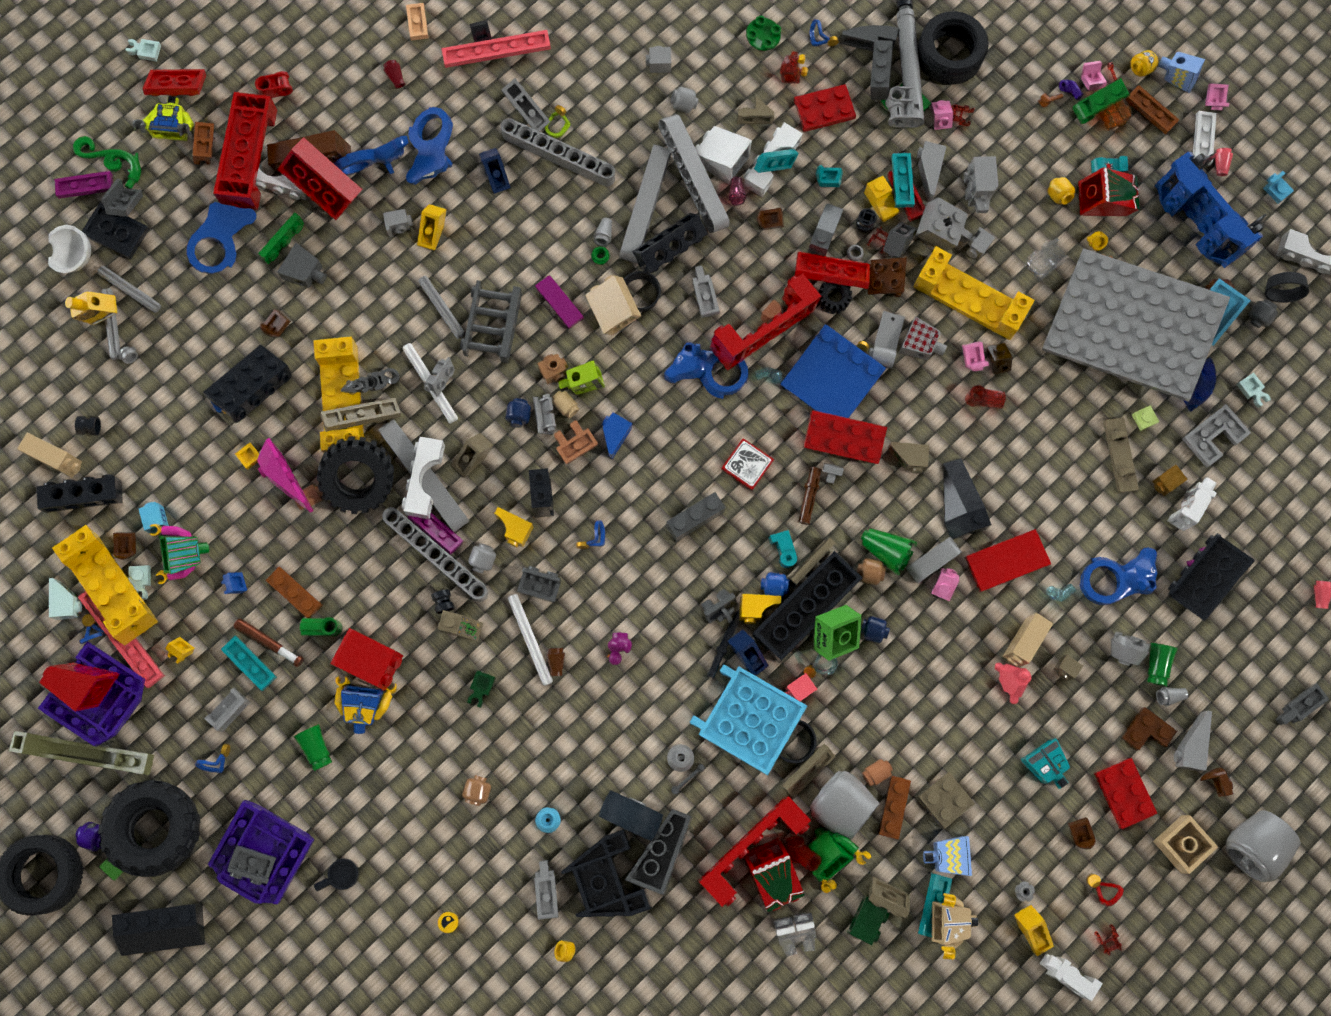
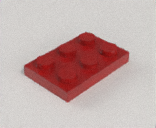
M205 69L150 70L143 86L144 95H200L206 78Z
M846 84L794 97V103L804 132L856 119V113Z
M1132 758L1125 759L1094 773L1119 829H1124L1158 814Z

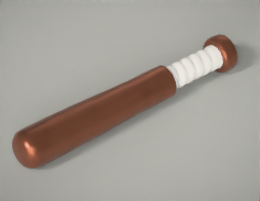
M237 619L235 621L234 628L274 653L282 655L293 662L295 667H299L304 660L302 656H296L283 645L245 620Z

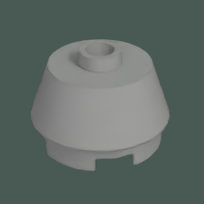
M1115 632L1114 637L1111 638V656L1119 659V663L1130 666V664L1139 665L1149 654L1150 644L1135 636H1122V632Z

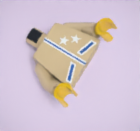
M943 893V896H945L943 903L932 902V941L945 945L941 947L944 951L943 959L954 960L955 949L964 940L971 937V928L978 926V918L976 915H971L970 908L964 907L963 902L955 895Z

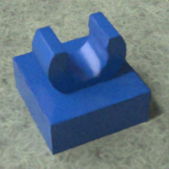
M242 572L223 575L224 580H222L221 584L226 586L224 594H238L247 591Z

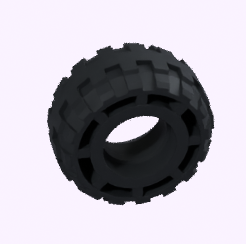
M145 780L133 783L123 791L118 792L102 813L103 818L98 832L101 838V849L113 866L130 875L156 877L175 870L190 857L196 842L199 840L201 821L194 801L185 791L167 782ZM153 809L160 810L169 819L168 835L159 846L151 849L143 848L135 840V824L145 812Z

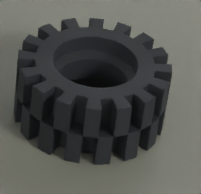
M823 282L819 289L821 298L818 304H821L820 308L822 310L825 308L827 313L831 311V314L844 312L852 299L851 287ZM831 290H837L841 293L842 299L838 302H833L828 298V293Z

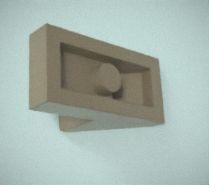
M755 96L754 109L748 107L738 109L737 124H773L774 111L757 96Z

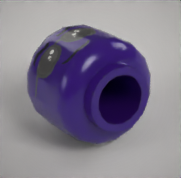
M87 822L80 826L75 834L77 845L89 851L101 849L100 834H98L100 824Z

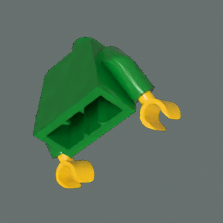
M824 827L815 830L814 833L817 839L808 846V868L818 882H822L821 889L824 893H829L837 888L836 882L830 878L854 859V854L856 855L857 863L861 865L866 864L862 859V855L867 859L871 858V854L868 851L860 852L858 850L859 847L846 836L826 831Z

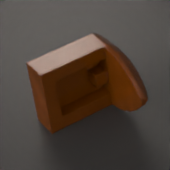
M782 208L761 210L757 215L759 226L763 230L784 227Z
M274 309L267 320L260 324V329L265 335L278 338L291 321L279 310Z
M135 532L113 533L114 552L112 555L120 560L133 557L136 554Z
M1221 767L1210 770L1200 779V781L1213 779L1218 797L1234 794L1232 790L1233 783L1228 778L1226 771Z
M1085 817L1068 823L1075 845L1081 849H1092L1096 839L1088 818Z

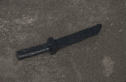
M739 611L735 613L720 645L717 646L714 661L707 674L708 678H715L722 657L727 653L728 640L732 638L740 622Z

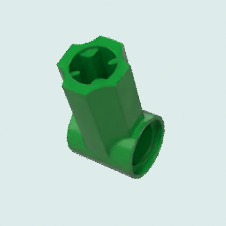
M330 617L302 618L300 622L302 636L336 637L340 635L343 629L340 621ZM334 622L335 628L332 632H329L328 625Z

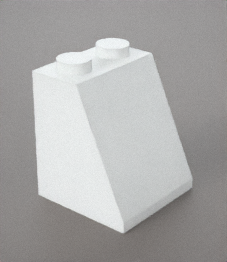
M714 126L711 131L708 130L705 133L703 142L700 145L697 144L695 149L705 170L730 184L749 158L752 140Z

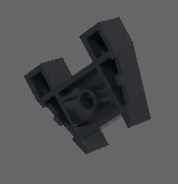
M625 829L604 836L561 871V874L573 871L585 906V910L575 914L576 917L633 916L652 908L646 888L625 894L614 863L613 855L631 849Z

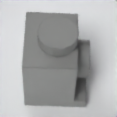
M405 209L383 213L389 237H393L392 233H404L406 230H410V226H413L411 215H407Z
M980 227L968 243L970 248L966 252L967 255L979 261L995 237Z

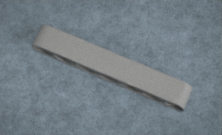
M675 114L660 119L658 122L660 132L707 230L710 233H714L728 228L729 218L680 116Z
M509 118L501 122L502 136L507 142L603 186H611L615 182V168L613 165ZM524 136H529L528 139H522ZM542 143H543V144H546V145L543 146V147L538 146L539 144H542ZM556 151L562 152L560 154H555ZM576 158L578 161L573 162L571 159ZM594 166L593 169H588L587 167ZM605 173L611 174L608 177L603 176Z
M653 145L621 247L619 259L638 263L632 251L644 244L671 157V153L666 147Z
M392 419L377 430L412 475L410 465L412 460L415 461L416 456L414 445L396 421ZM429 468L422 479L423 491L431 496L434 507L451 530L455 532L467 524L469 520L431 468Z
M390 507L384 510L382 517L385 523L459 588L477 602H483L487 599L489 592L486 586L396 508ZM391 514H397L395 521H388ZM411 526L410 533L403 534L404 527ZM419 539H426V543L423 546H417ZM440 551V556L437 559L431 558L432 552ZM448 563H454L455 567L452 571L448 572L445 570ZM462 576H469V581L466 584L460 583ZM477 588L484 589L483 595L479 597L474 596V591Z

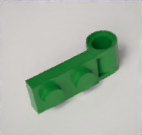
M1122 78L1076 103L1072 109L1080 124H1085L1091 121L1097 113L1130 96Z

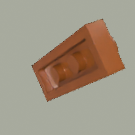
M1140 85L1125 99L1165 135L1179 121L1175 115Z
M280 566L265 580L306 618H311L323 606Z
M896 776L890 777L878 835L899 840L911 780Z

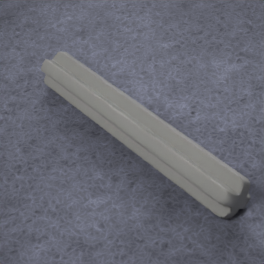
M101 266L97 270V273L102 278L154 313H157L161 308L157 301L105 266Z
M427 276L421 277L418 280L419 284L457 339L465 335L464 330Z
M110 288L102 289L101 291L102 294L113 295V291ZM115 314L105 319L109 354L112 360H118L120 353Z

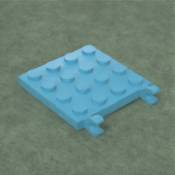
M723 665L720 673L731 678L707 721L704 722L693 715L690 724L701 729L699 736L768 776L804 714L807 705L739 666L734 671L728 666Z

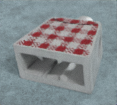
M915 316L899 354L928 360L932 352L943 356L947 345L937 342L941 333L939 330Z

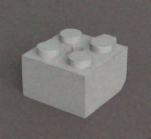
M996 156L973 157L963 176L964 183L967 184L965 200H968V207L975 206L976 213H988L990 200L998 188Z
M938 197L926 203L916 236L942 250H950L957 247L959 241L963 243L970 241L973 234L964 228L968 214Z

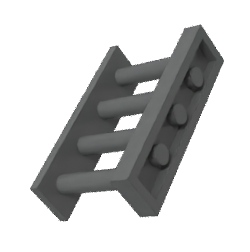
M477 280L476 286H472L471 290L473 300L465 339H461L460 349L466 357H468L470 349L497 353L501 362L509 363L522 298L521 287L513 286V291L509 292V294L483 290L481 281ZM480 297L508 301L510 303L509 310L502 311L478 307ZM480 314L504 318L506 326L496 328L475 324L476 316ZM473 331L501 336L503 338L502 345L495 346L471 342Z

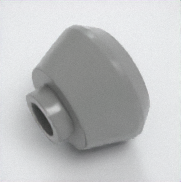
M675 745L669 750L667 761L673 770L684 772L693 765L694 754L686 745Z

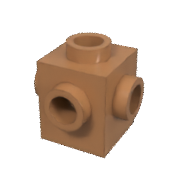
M558 353L555 355L550 354L543 361L537 363L547 385L554 381L557 383L567 375L566 369L568 365L564 358L560 359Z

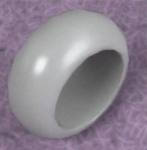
M852 245L847 250V256L852 261H859L864 255L863 248L859 245ZM856 249L860 252V255L854 257L850 251Z

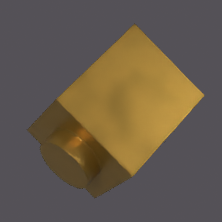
M1175 464L1152 482L1156 491L1165 496L1188 479Z

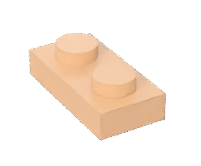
M424 3L406 5L411 41L428 39Z

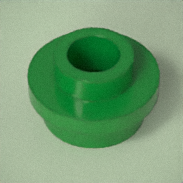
M600 246L593 249L591 258L595 264L603 265L608 262L610 254L605 247ZM602 254L604 257L599 259L597 256Z

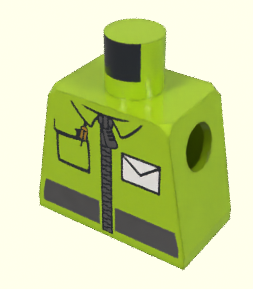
M594 360L567 370V378L558 381L562 392L571 389L575 394H582L605 387L601 370Z

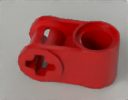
M285 71L260 76L255 81L259 95L275 98L287 96L293 92V88L288 80L289 74Z

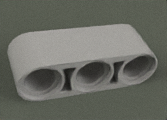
M949 537L906 569L918 584L954 559L962 551L954 540Z

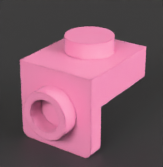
M1101 61L1084 63L1081 80L1088 91H1095L1106 87L1107 81L1100 72Z
M1208 84L1205 106H1211V110H1222L1223 107H1229V103H1226L1229 85Z
M940 100L938 102H931L934 129L952 128L953 110L950 101Z
M982 342L962 345L966 368L972 369V371H981L983 367L989 366L988 361H985Z
M941 568L940 575L931 594L950 601L959 583L957 572L950 568Z

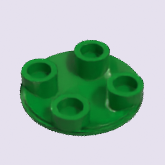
M757 16L747 26L746 38L749 44L758 50H771L780 42L781 27L771 19Z

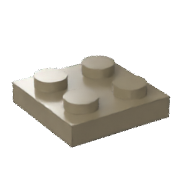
M950 772L945 773L918 796L943 829L948 827L975 804Z
M874 876L869 882V900L877 907L888 909L895 916L907 918L910 912V894Z

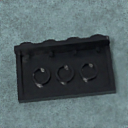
M260 344L203 393L206 398L228 414L234 423H238L265 399L274 394L284 383L288 382L292 377V373L286 363Z
M1219 533L1215 536L1211 535L1207 539L1205 549L1203 551L1199 550L1192 558L1194 562L1191 566H1185L1180 573L1182 577L1178 582L1174 580L1168 587V595L1204 622L1255 562L1252 557L1221 537Z

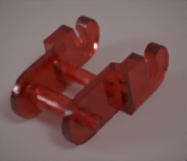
M957 104L952 105L953 121L959 122V125L970 126L971 121L966 123V119H963L962 115L963 112L973 113L974 108L969 109L968 105H964V107ZM957 111L960 112V116L956 115Z
M882 227L877 228L876 231L878 232L876 234L873 233L867 243L868 246L875 239L883 242L885 246L886 240L878 237L880 233L888 237L889 234L883 231Z
M1112 924L1109 925V928L1112 929V936L1105 941H1102L1097 931L1094 932V935L1097 936L1098 944L1103 946L1104 953L1108 956L1111 955V951L1117 948L1122 950V944L1117 939L1119 935ZM1114 941L1115 945L1108 948L1106 943Z

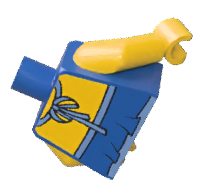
M338 676L335 679L336 684L339 686L336 689L335 705L340 715L343 716L344 722L354 723L353 732L364 734L366 725H372L375 720H379L388 710L393 697L391 694L397 691V685L395 683V687L392 690L387 688L386 693H383L384 690L350 686V680L346 676L345 682L340 684L341 678Z

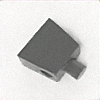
M297 243L294 244L277 271L281 279L307 288L311 287L314 281L323 284L327 278V275L321 272L322 265L320 261Z

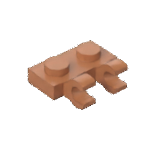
M576 420L570 423V428L576 435L567 441L560 430L554 433V438L560 445L556 450L566 465L598 446L590 430L587 428L583 431Z

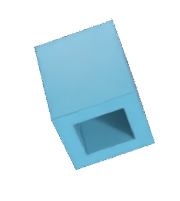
M149 502L144 505L145 507L138 508L143 528L146 532L156 533L158 531L155 526L150 527L152 524H159L161 527L169 526L164 507L159 503Z

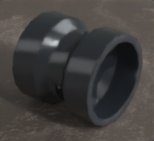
M866 208L860 211L856 220V227L860 232L867 233L873 229L877 216L872 209Z
M76 417L75 432L77 435L89 433L90 435L98 436L100 434L101 420L99 417Z
M449 589L431 594L432 601L436 604V614H442L443 610L449 612L455 609L454 603L450 600L451 592Z

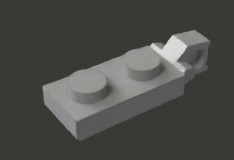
M702 266L695 267L696 277L692 280L701 318L718 315L720 310L712 279L709 275L704 274Z
M548 860L539 861L540 872H535L534 878L538 920L558 918L554 870L549 871Z

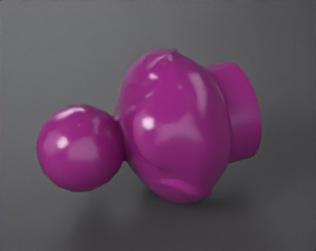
M612 633V639L608 642V649L612 653L607 656L612 665L621 663L622 656L619 652L629 653L631 651L632 642L628 639V633Z

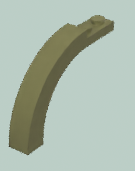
M14 731L9 747L10 752L150 775L154 759L152 754L102 746L95 747L90 744Z

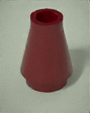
M394 59L384 63L383 71L395 88L403 87L405 82L400 63H397Z

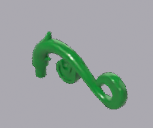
M82 136L75 140L73 151L78 157L86 159L105 157L103 161L104 166L111 172L121 169V160L117 159L114 161V159L122 158L130 165V169L127 170L129 175L125 187L132 189L135 183L139 182L141 166L137 152L134 156L120 149L83 153L81 148L84 145H89L90 151L95 150L94 141L87 136Z

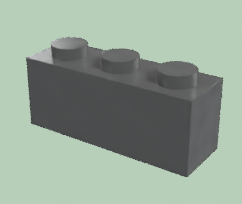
M874 41L870 85L871 100H886L889 94L893 41Z
M716 492L668 520L666 527L675 542L723 514L725 506Z

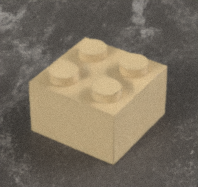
M1181 815L1153 841L1175 868L1184 874H1190L1218 848L1190 815Z

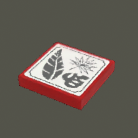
M743 438L721 470L753 491L774 459Z

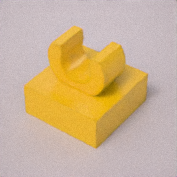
M178 637L169 642L165 649L168 651L167 656L169 658L172 656L177 658L175 663L178 664L191 655L195 648L181 637Z

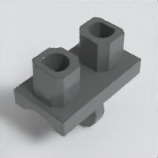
M723 589L716 595L719 599L718 603L714 605L709 599L701 604L709 624L715 620L721 622L724 619L730 623L732 621L730 615L736 612L734 610V607L738 605L736 596Z

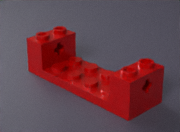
M234 92L213 192L221 204L245 209L251 208L253 210H258L261 192L256 186V179L267 126H275L278 111L271 96Z
M803 273L798 277L795 275L787 282V287L784 289L782 300L788 306L787 311L783 314L780 312L775 315L770 323H763L754 334L749 333L742 340L730 324L724 327L722 325L714 331L710 349L727 371L814 312L821 295Z
M789 796L784 797L698 880L721 907L731 905L735 901L736 897L734 895L737 893L722 877L721 873L724 872L726 874L734 866L732 862L737 857L739 859L743 858L749 852L747 847L751 844L756 845L764 837L762 833L766 829L769 831L778 824L777 818L793 835H802L810 827L808 823L811 820Z

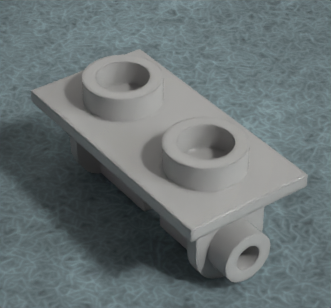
M450 357L446 360L441 359L432 370L433 375H429L424 383V390L427 392L434 391L436 397L444 390L446 383L454 373L455 369Z
M544 394L542 398L533 397L538 433L553 435L557 426L554 413H550L553 410L552 397H550V394Z

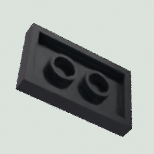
M99 203L82 229V232L86 234L88 239L131 260L150 228L127 216L120 217L118 215L106 214L102 203Z

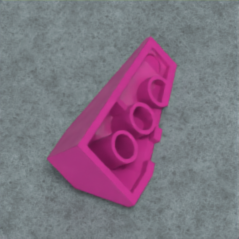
M266 439L257 459L260 468H258L263 478L267 477L272 484L308 512H313L286 459L271 439Z

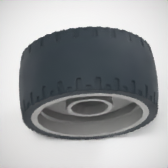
M610 790L603 802L599 817L652 841L660 827L663 814L646 807V804L632 797L627 798Z

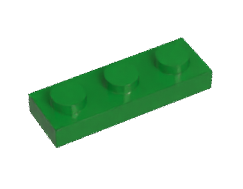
M294 212L258 253L261 259L268 265L271 261L277 259L279 252L290 244L295 234L302 230L304 222L298 214Z

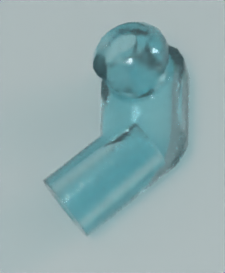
M771 367L755 371L757 380L770 377L773 378V382L776 384L783 380L782 372Z
M1068 584L1064 589L1050 586L1047 588L1046 594L1052 600L1064 601L1076 589L1072 584Z

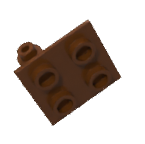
M907 257L871 260L868 295L893 293L894 297H901L905 288Z

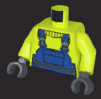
M169 96L167 104L158 103L155 105L154 110L144 119L134 120L133 128L134 131L140 129L141 133H145V129H147L152 138L187 141L188 136L191 135L194 123L189 113L185 112L184 108L178 105L179 99Z

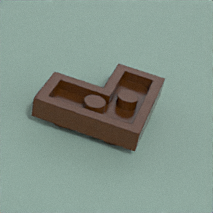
M1142 707L1121 739L1137 751L1142 748L1149 736L1163 747H1167L1177 733V730L1146 707Z

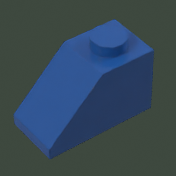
M612 412L610 417L607 415L602 423L606 447L611 459L614 458L632 430V423Z

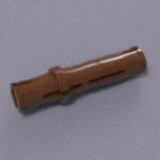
M810 467L807 483L804 485L805 494L798 519L800 524L810 525L816 493L820 488L819 479L822 469L817 467Z

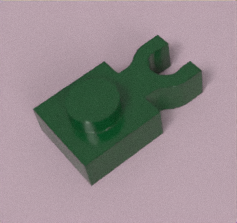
M477 670L470 689L474 690V692L468 697L467 703L471 704L474 698H478L479 703L477 707L482 708L483 695L489 696L496 677Z

